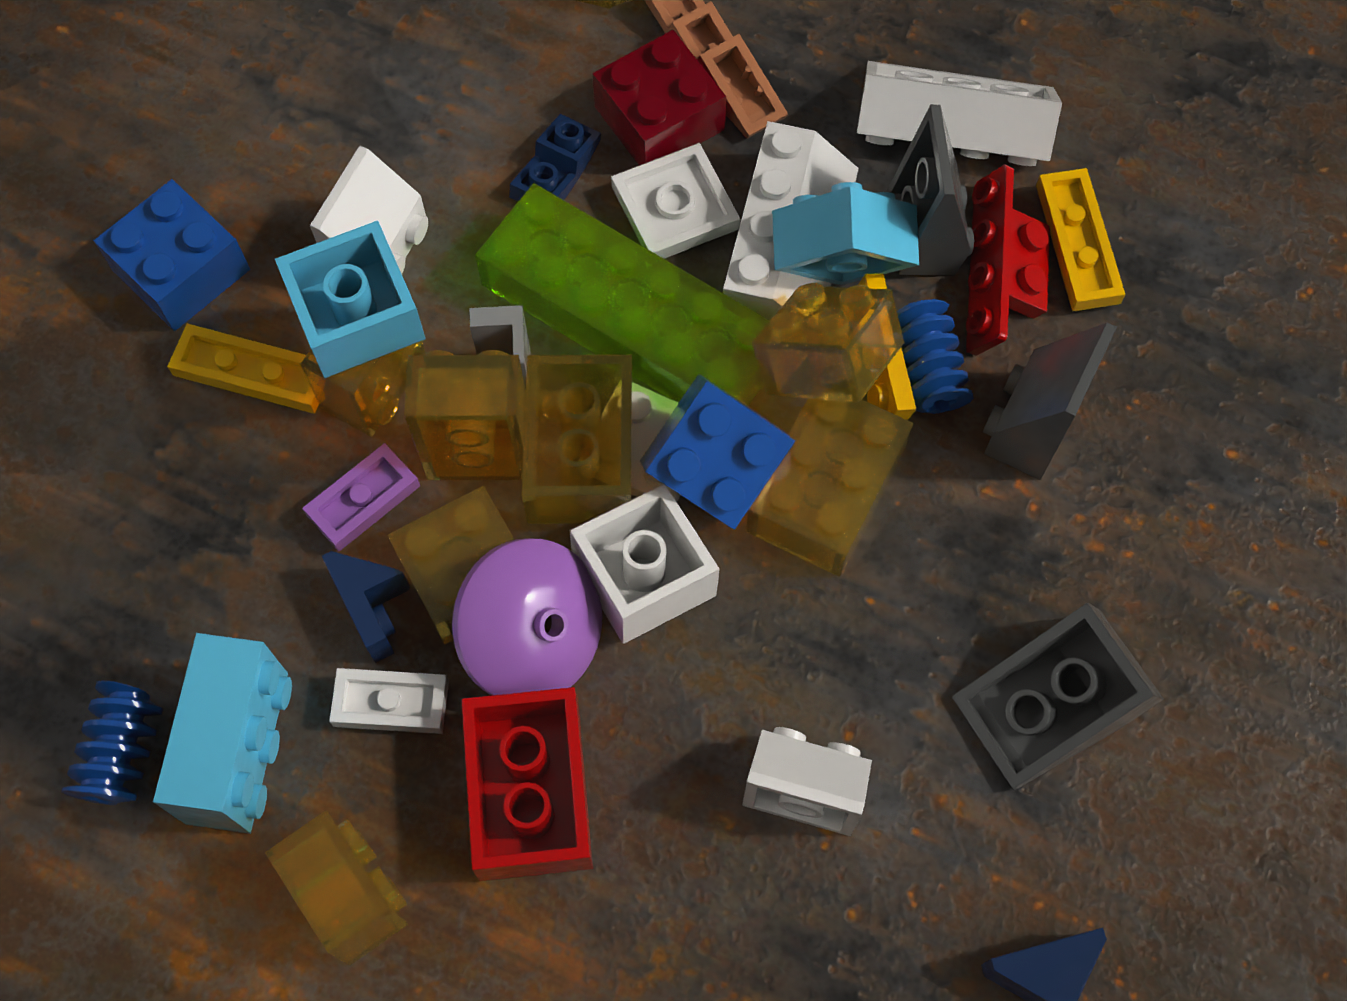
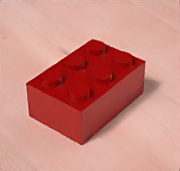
M575 687L463 698L462 713L472 871L479 881L593 869L579 704Z

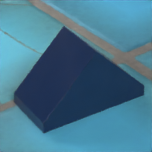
M1103 928L992 958L983 963L981 968L984 977L1026 1001H1078L1107 938Z

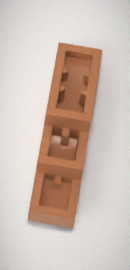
M644 0L665 33L671 30L676 32L726 95V116L747 139L766 129L767 121L777 123L787 117L786 109L741 35L732 36L712 1L705 4L703 0Z

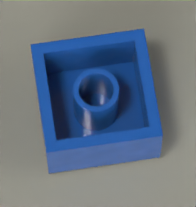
M173 179L93 240L112 271L174 332L251 270L237 240Z
M698 374L641 458L640 463L645 472L735 530L791 449L795 440L785 431Z

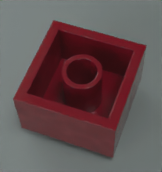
M674 30L665 33L592 73L595 108L639 166L697 143L701 144L725 130L726 95Z

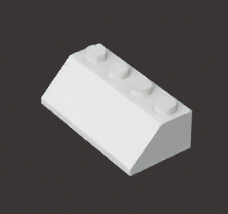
M868 61L857 133L865 134L867 142L878 145H893L894 139L912 141L930 104L941 105L952 147L961 148L960 154L965 157L988 159L989 153L1008 155L1009 162L1023 166H1036L1037 160L1050 161L1062 107V101L1054 87Z
M767 121L723 288L722 318L819 338L831 283L774 270L772 210L793 204V199L797 196L823 195L831 192V187L835 184L856 182L858 167L814 130Z

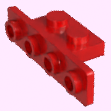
M1006 164L977 181L972 194L974 247L971 254L970 275L968 278L969 303L966 321V352L975 356L1006 341L1008 337L1009 308L1033 319L1047 312L1050 226L1013 209L1014 168Z

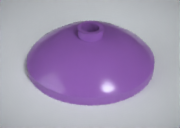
M533 538L508 541L487 552L468 572L457 594L452 622L455 649L468 676L478 687L491 696L569 688L574 685L590 665L597 650L602 629L601 602L582 560L568 548L558 543ZM551 616V629L546 633L544 628L545 621Z

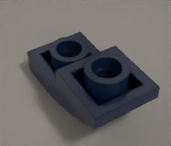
M559 114L536 140L535 156L510 183L509 198L552 217L589 163L601 140V133Z

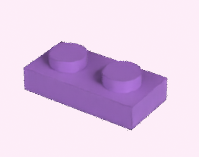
M384 443L302 509L312 523L339 552L418 489L420 483L418 478Z

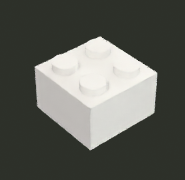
M665 484L570 530L571 551L584 563L596 588L602 610L623 644L710 600L717 594L720 569Z

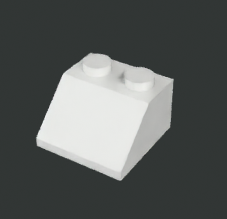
M359 146L310 225L316 243L378 220L402 274L405 268L406 256L414 244L418 245L421 243L428 229V218L425 214L421 195L369 149Z
M776 727L773 732L762 730L747 779L742 806L851 836L863 812L872 760L860 757V750L843 743L830 742L827 747L806 742L807 737L793 729Z

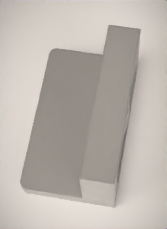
M523 306L469 308L470 330L481 374L515 372L522 406H532L531 351Z

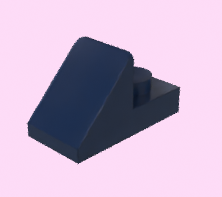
M333 551L322 555L327 569L374 662L376 663L394 654L387 637L396 633V630L382 603L410 589L404 573L395 568Z

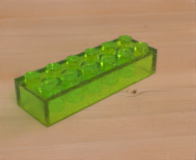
M535 183L531 185L475 254L482 286L515 306L522 305L525 312L678 403L697 375L700 374L748 406L783 357L785 329Z

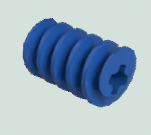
M930 299L909 303L894 314L916 411L921 413L936 414L949 412L964 407L974 399L972 390L960 388L969 381L966 371L956 370L964 363L962 353L953 351L959 346V339L957 335L949 333L955 327L952 317L942 315L949 307V304L943 300Z
M97 681L95 689L106 698H96L90 701L88 710L99 719L85 721L81 729L83 734L93 741L77 743L74 751L79 758L87 763L70 765L67 775L80 785L63 787L61 792L77 799L107 805L136 801L137 795L123 787L124 781L143 778L144 773L131 766L130 761L131 759L149 757L150 751L137 744V738L156 735L157 730L143 722L144 716L162 715L163 708L150 701V695L139 688L114 681Z

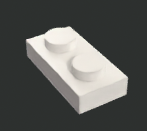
M337 668L329 722L333 727L443 734L449 680L446 675Z

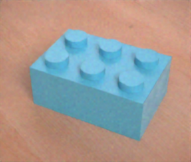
M196 633L153 803L186 825L251 834L254 819H260L263 815L267 800L266 785H262L267 763H274L279 749L280 735L279 731L275 730L279 710L287 708L292 692V680L290 677H287L288 672L264 642Z

